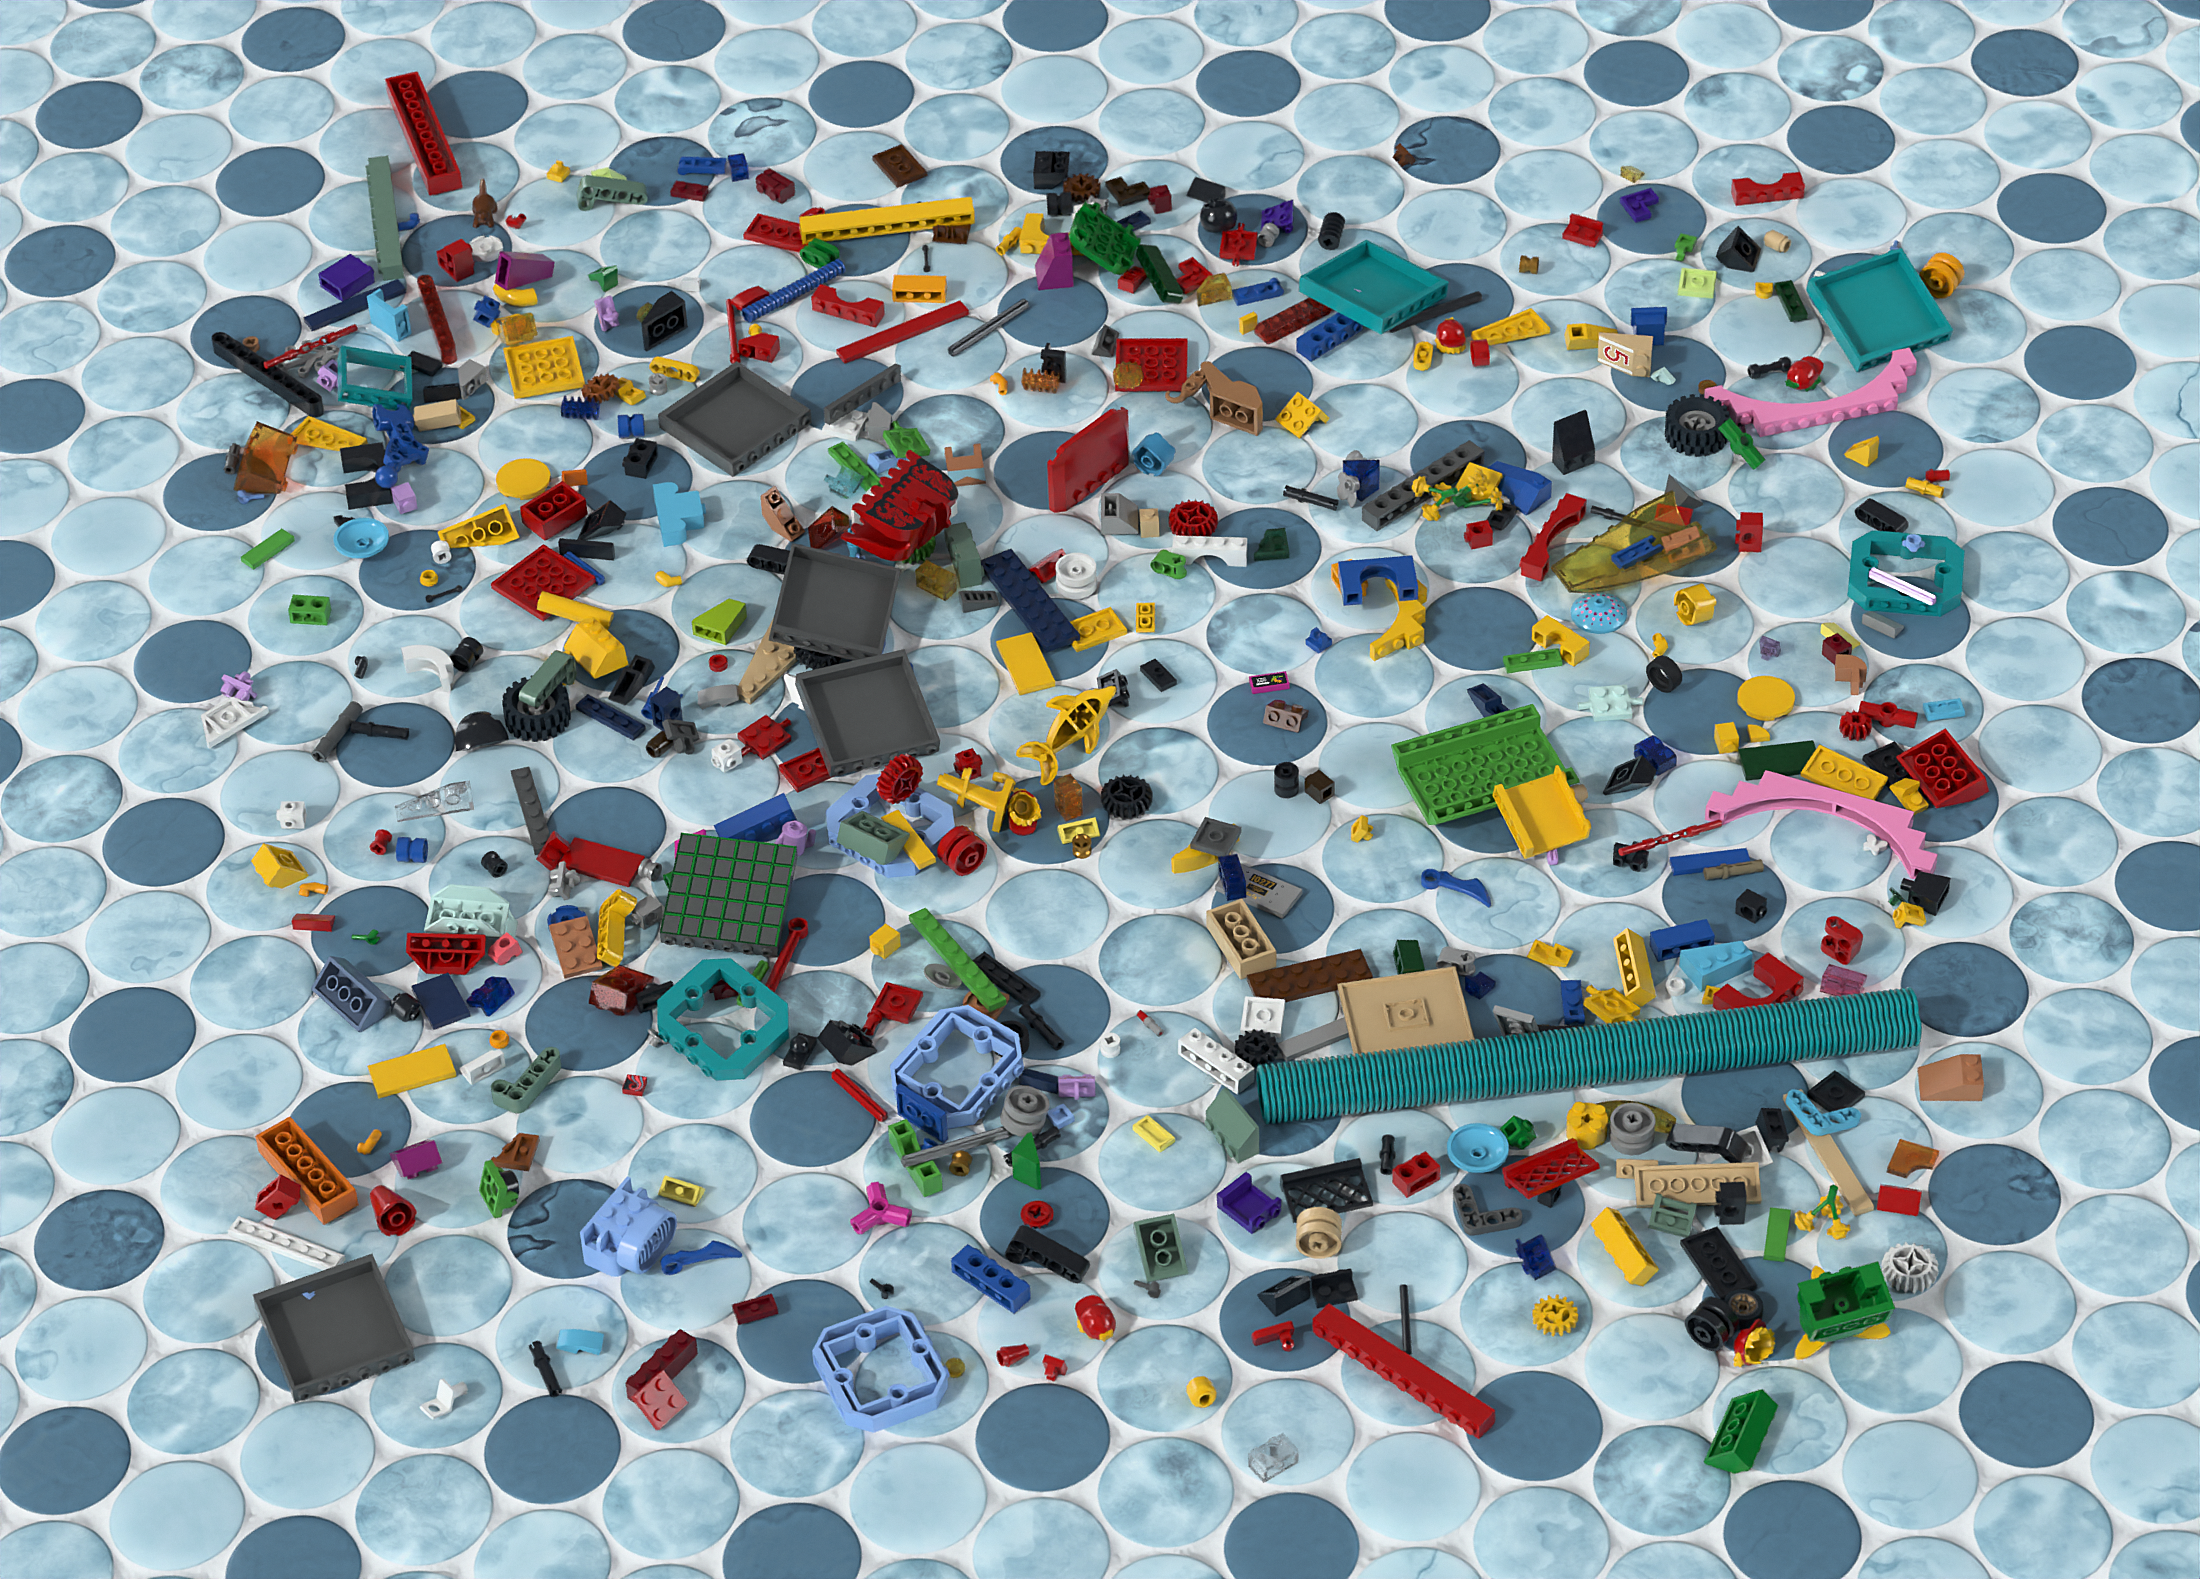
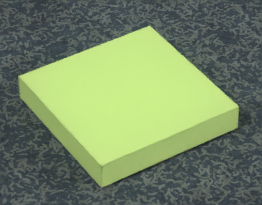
M1682 268L1678 295L1713 299L1717 271Z

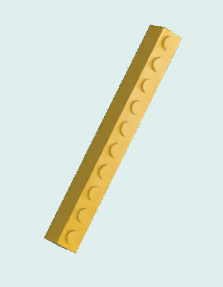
M962 197L799 217L802 244H808L814 238L823 241H834L933 229V226L937 224L945 225V227L947 225L951 227L975 224V212L972 197Z

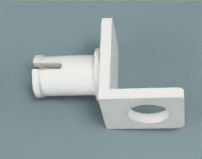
M440 1379L437 1397L421 1404L420 1409L431 1419L452 1412L454 1399L466 1395L468 1388L464 1382L451 1386L444 1379ZM436 1406L440 1408V1411L433 1412L429 1410V1407Z

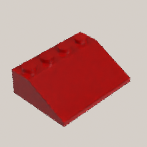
M1946 728L1896 756L1912 779L1920 781V789L1936 809L1970 802L1989 792L1986 777Z

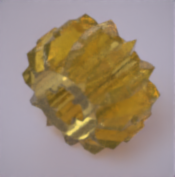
M1122 361V364H1116V368L1113 370L1115 385H1118L1119 389L1124 387L1126 390L1128 388L1134 389L1135 386L1139 387L1143 379L1141 366L1137 365V362L1131 363L1130 361L1128 363Z

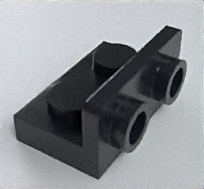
M1046 343L1045 349L1041 350V359H1043L1041 373L1044 374V381L1065 383L1066 351L1051 349L1050 343Z
M1115 669L1097 677L1098 689L1108 686H1115L1117 688L1116 694L1110 700L1108 707L1120 701L1125 707L1129 706L1128 699L1130 695L1126 687L1128 681L1124 674L1121 675Z
M1351 1268L1311 1276V1292L1317 1308L1325 1307L1328 1303L1337 1305L1358 1300Z

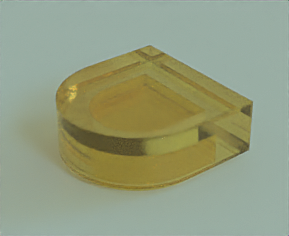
M648 302L638 310V321L642 323L653 307L652 304Z

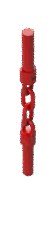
M354 324L337 332L326 334L318 341L301 345L299 349H291L283 355L264 362V367L268 369L284 361L295 359L299 354H306L312 351L313 348L333 343L337 339L357 331L358 327ZM306 346H308V347L310 348V349H308V350H306V351H304V350L302 349L303 347H306Z
M1715 820L1698 826L1693 825L1671 834H1665L1657 838H1648L1640 843L1620 848L1618 852L1620 856L1640 850L1646 851L1655 848L1659 844L1670 843L1681 838L1697 836L1702 832L1722 827V821ZM1668 837V840L1662 841V838Z

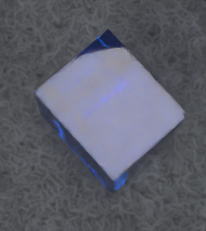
M744 153L727 156L732 182L749 179L748 164Z

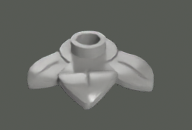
M1341 472L1338 475L1340 484L1337 487V495L1340 500L1347 499L1349 506L1352 508L1357 501L1356 490H1359L1360 483L1356 476H1348L1345 472Z

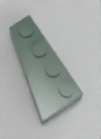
M966 522L952 524L948 528H944L945 542L960 589L982 585V577L985 574L983 566H981V558L975 541L972 539L971 529H968Z

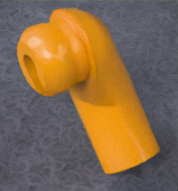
M996 372L991 375L990 381H993V384H999L998 393L1000 395L1007 394L1008 381L1000 373Z
M316 882L304 883L300 885L298 893L304 897L309 896V891L326 895L329 887L328 885Z
M374 1129L365 1143L360 1142L358 1144L357 1151L364 1155L370 1154L382 1136L381 1131Z

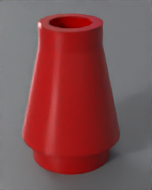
M1026 1344L1001 1347L996 1352L998 1363L1002 1367H1009L1022 1358L1029 1356V1349Z

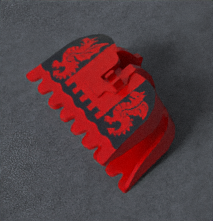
M908 450L905 455L910 461L898 460L897 466L901 470L896 468L889 469L888 474L892 478H880L879 482L883 487L877 485L871 487L870 491L875 496L869 494L862 496V501L866 505L860 503L852 505V510L860 515V521L864 525L853 523L851 530L855 534L844 532L841 535V539L881 559L903 561L908 559L916 549L925 545L932 537H935L944 528H948L951 525L949 520L951 507L958 498L956 485L943 471L924 460L912 450Z

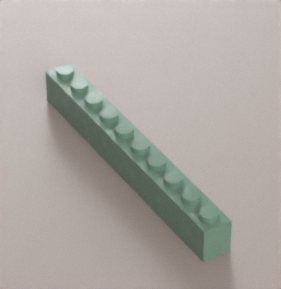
M389 156L368 158L369 165L365 166L367 175H370L367 176L368 186H371L368 187L369 197H371L369 199L372 208L371 215L374 239L376 241L375 248L376 252H378L376 257L377 263H381L377 264L378 272L383 275V281L404 278Z

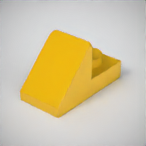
M1904 778L1890 785L1889 788L1905 809L1913 811L1914 815L1926 810L1929 806L1918 791L1920 781Z

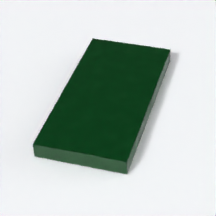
M1811 740L1738 749V757L1746 781L1761 779L1765 770L1785 776L1800 775L1815 752L1816 747L1814 741Z

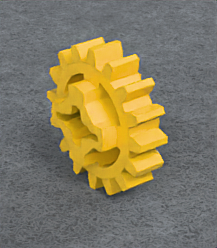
M1547 1295V1300L1540 1298V1304L1535 1303L1532 1310L1533 1324H1537V1330L1544 1329L1543 1334L1545 1335L1551 1332L1553 1337L1555 1333L1563 1336V1331L1570 1333L1571 1328L1576 1327L1578 1308L1573 1307V1301L1567 1302V1297L1559 1299V1295H1556L1555 1298Z

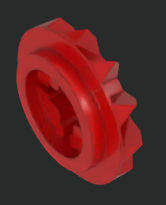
M1032 1201L1024 1205L1021 1210V1219L1024 1225H1029L1031 1228L1035 1226L1040 1229L1043 1225L1048 1226L1049 1222L1053 1221V1209L1046 1202ZM1039 1211H1040L1041 1216H1038V1217L1035 1219V1218H1034V1215H1037V1213H1039Z

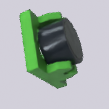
M488 1160L484 1163L479 1192L494 1218H500L503 1209L511 1208L517 1204L519 1184L513 1171H504L503 1168L496 1167L492 1160Z

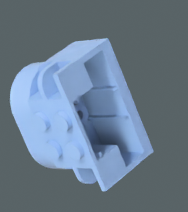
M627 1176L580 1231L584 1263L613 1277L621 1276L627 1270L636 1274L647 1272L670 1245L677 1227L676 1215L672 1211L659 1206L655 1200L649 1198L646 1189L632 1190L631 1178Z

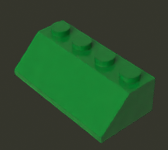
M1763 1389L1732 1398L1704 1459V1463L1734 1474L1749 1471L1754 1466V1460L1761 1449L1765 1436L1768 1434V1428L1775 1418V1412L1779 1405Z

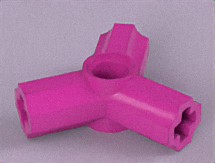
M872 1182L866 1187L870 1207L850 1219L851 1226L859 1235L876 1224L883 1225L887 1222L908 1227L911 1222L912 1210L889 1204L884 1184Z

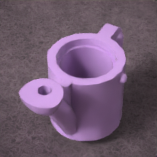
M789 821L783 825L782 833L774 844L797 846V854L801 856L805 848L814 845L816 831L814 829L808 831L807 827L799 821Z

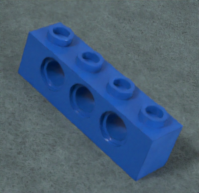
M1338 312L1296 338V352L1312 362L1362 331L1363 325Z
M967 1244L951 1258L952 1272L1013 1314L1031 1299L1030 1285L1025 1280L1019 1279L1010 1270L998 1265L994 1259L988 1258L979 1249Z

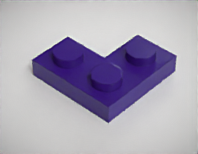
M1652 188L1620 197V204L1635 223L1650 219L1651 212L1647 207L1659 203V197Z

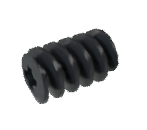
M1330 212L1323 218L1318 242L1326 250H1335L1339 246L1345 224V219L1340 213Z

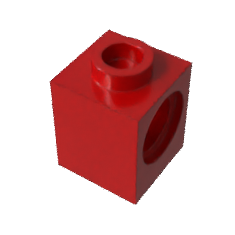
M1488 520L1466 524L1464 540L1466 543H1469L1471 550L1493 545V531Z

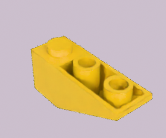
M1587 323L1567 324L1564 334L1567 350L1598 348L1599 332L1618 334L1617 329Z

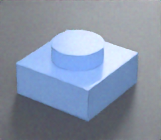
M1064 1104L1049 1110L1046 1116L1053 1126H1056L1058 1129L1075 1121L1074 1115Z

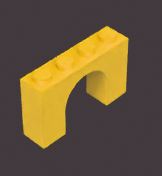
M1026 213L1019 238L1021 253L1041 254L1049 238V235L1044 234L1045 222L1043 213ZM1070 241L1072 255H1084Z

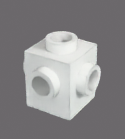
M731 739L711 749L713 765L724 773L743 762L741 748Z
M281 801L280 809H277L276 813L281 829L305 828L307 813L304 801Z

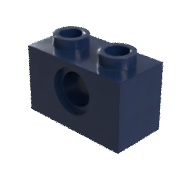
M667 686L650 698L653 725L661 731H665L662 722L666 719L683 721L681 697L677 691H673Z

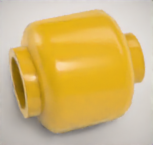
M1205 1376L1193 1378L1186 1387L1187 1395L1191 1403L1196 1407L1205 1408L1210 1406L1216 1399V1389L1212 1381Z

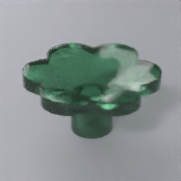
M1889 888L1892 897L1888 902L1893 907L1898 902L1907 903L1894 888Z

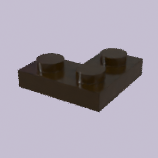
M1121 176L1106 181V188L1120 206L1148 198V195H1150V188L1144 181L1130 186L1127 185Z

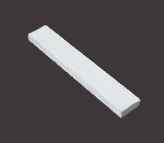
M240 1216L237 1217L228 1230L230 1236L321 1270L343 1264L346 1260L343 1254Z

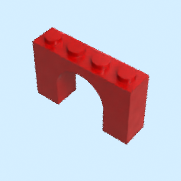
M1767 952L1754 962L1753 976L1771 988L1773 993L1764 998H1750L1727 983L1714 993L1713 1008L1721 1011L1722 1009H1739L1746 1006L1757 1007L1758 1005L1763 1006L1770 1003L1774 1005L1775 1003H1787L1802 993L1804 977Z

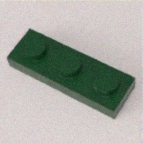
M1792 280L1776 282L1774 289L1790 322L1807 319L1808 313Z

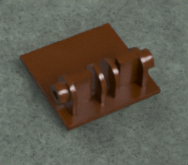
M937 224L933 226L934 235L932 242L967 244L971 224L951 227L949 225L945 227V225Z

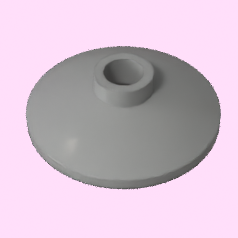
M934 963L928 964L924 969L925 977L938 988L956 989L961 986L962 980L948 966Z

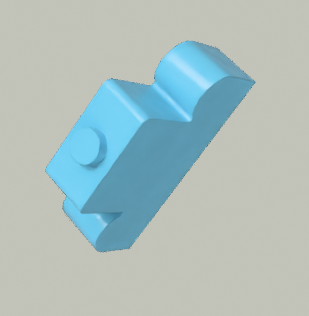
M675 483L653 484L654 500L664 547L683 544L687 540L686 531L704 528L703 514H706L705 503L701 504L698 491L679 493L678 486Z

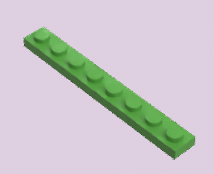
M926 907L909 915V921L989 1012L1007 1005L1006 998Z

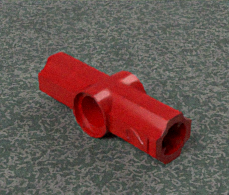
M1861 701L1858 712L1862 711V714H1868L1870 719L1879 721V724L1883 727L1900 725L1915 729L1918 718L1917 712L1898 709L1892 702H1884L1879 705Z

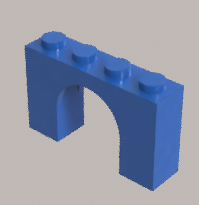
M1412 555L1338 561V578L1343 606L1362 604L1361 584L1373 577H1384L1393 581L1397 587L1399 601L1418 600V582Z

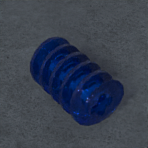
M564 396L561 403V417L565 415L566 418H570L572 415V418L576 419L579 415L580 419H584L585 416L588 420L592 416L594 420L599 418L600 403H596L595 397H592L591 402H589L588 397H585L584 402H582L580 396H578L577 401L574 400V396H571L570 401L567 400V396Z

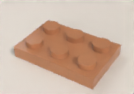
M587 916L549 925L564 979L602 970V963L597 958V947Z

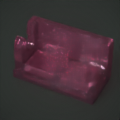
M1829 964L1822 975L1820 992L1833 996L1863 993L1865 989L1863 985L1866 982L1867 975Z

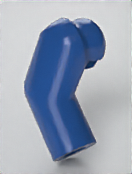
M411 213L410 220L398 222V231L414 229L420 223L419 214Z

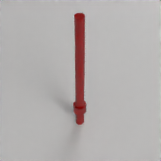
M727 299L726 308L731 348L730 362L731 364L736 361L740 363L741 358L737 346L734 307L730 303L731 299Z

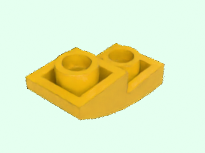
M1136 603V633L1155 632V603Z

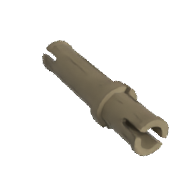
M1761 859L1728 865L1723 863L1720 866L1704 868L1703 874L1705 880L1715 878L1727 879L1735 875L1763 872L1764 866Z

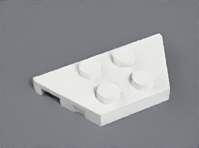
M230 697L203 713L201 719L208 748L210 749L269 713L268 707L263 705L262 708L253 706V702Z

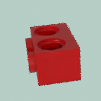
M1426 1151L1415 1155L1412 1159L1392 1169V1183L1406 1198L1440 1180V1165Z

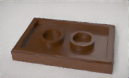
M902 144L872 156V161L897 188L927 177V171Z

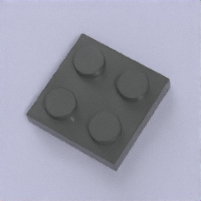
M1205 817L1190 843V848L1227 859L1241 834V827Z

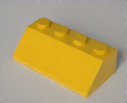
M594 617L584 619L576 624L564 645V650L570 651V655L574 656L575 660L595 679L629 665L624 645Z

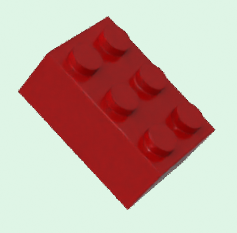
M564 481L520 507L522 523L544 541L588 515L586 498Z

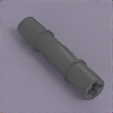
M355 701L350 702L326 736L321 738L319 744L311 753L316 761L324 762L329 754L336 748V744L351 727L352 721H356L362 713L363 708L359 703Z

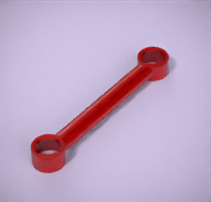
M796 917L788 923V938L765 984L774 993L799 940L804 939L808 935V922L804 918ZM801 927V930H794L793 928Z

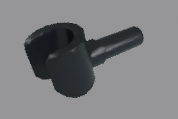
M873 1278L870 1280V1283L881 1291L883 1299H888L886 1291L891 1294L894 1293V1287L891 1284L881 1285Z

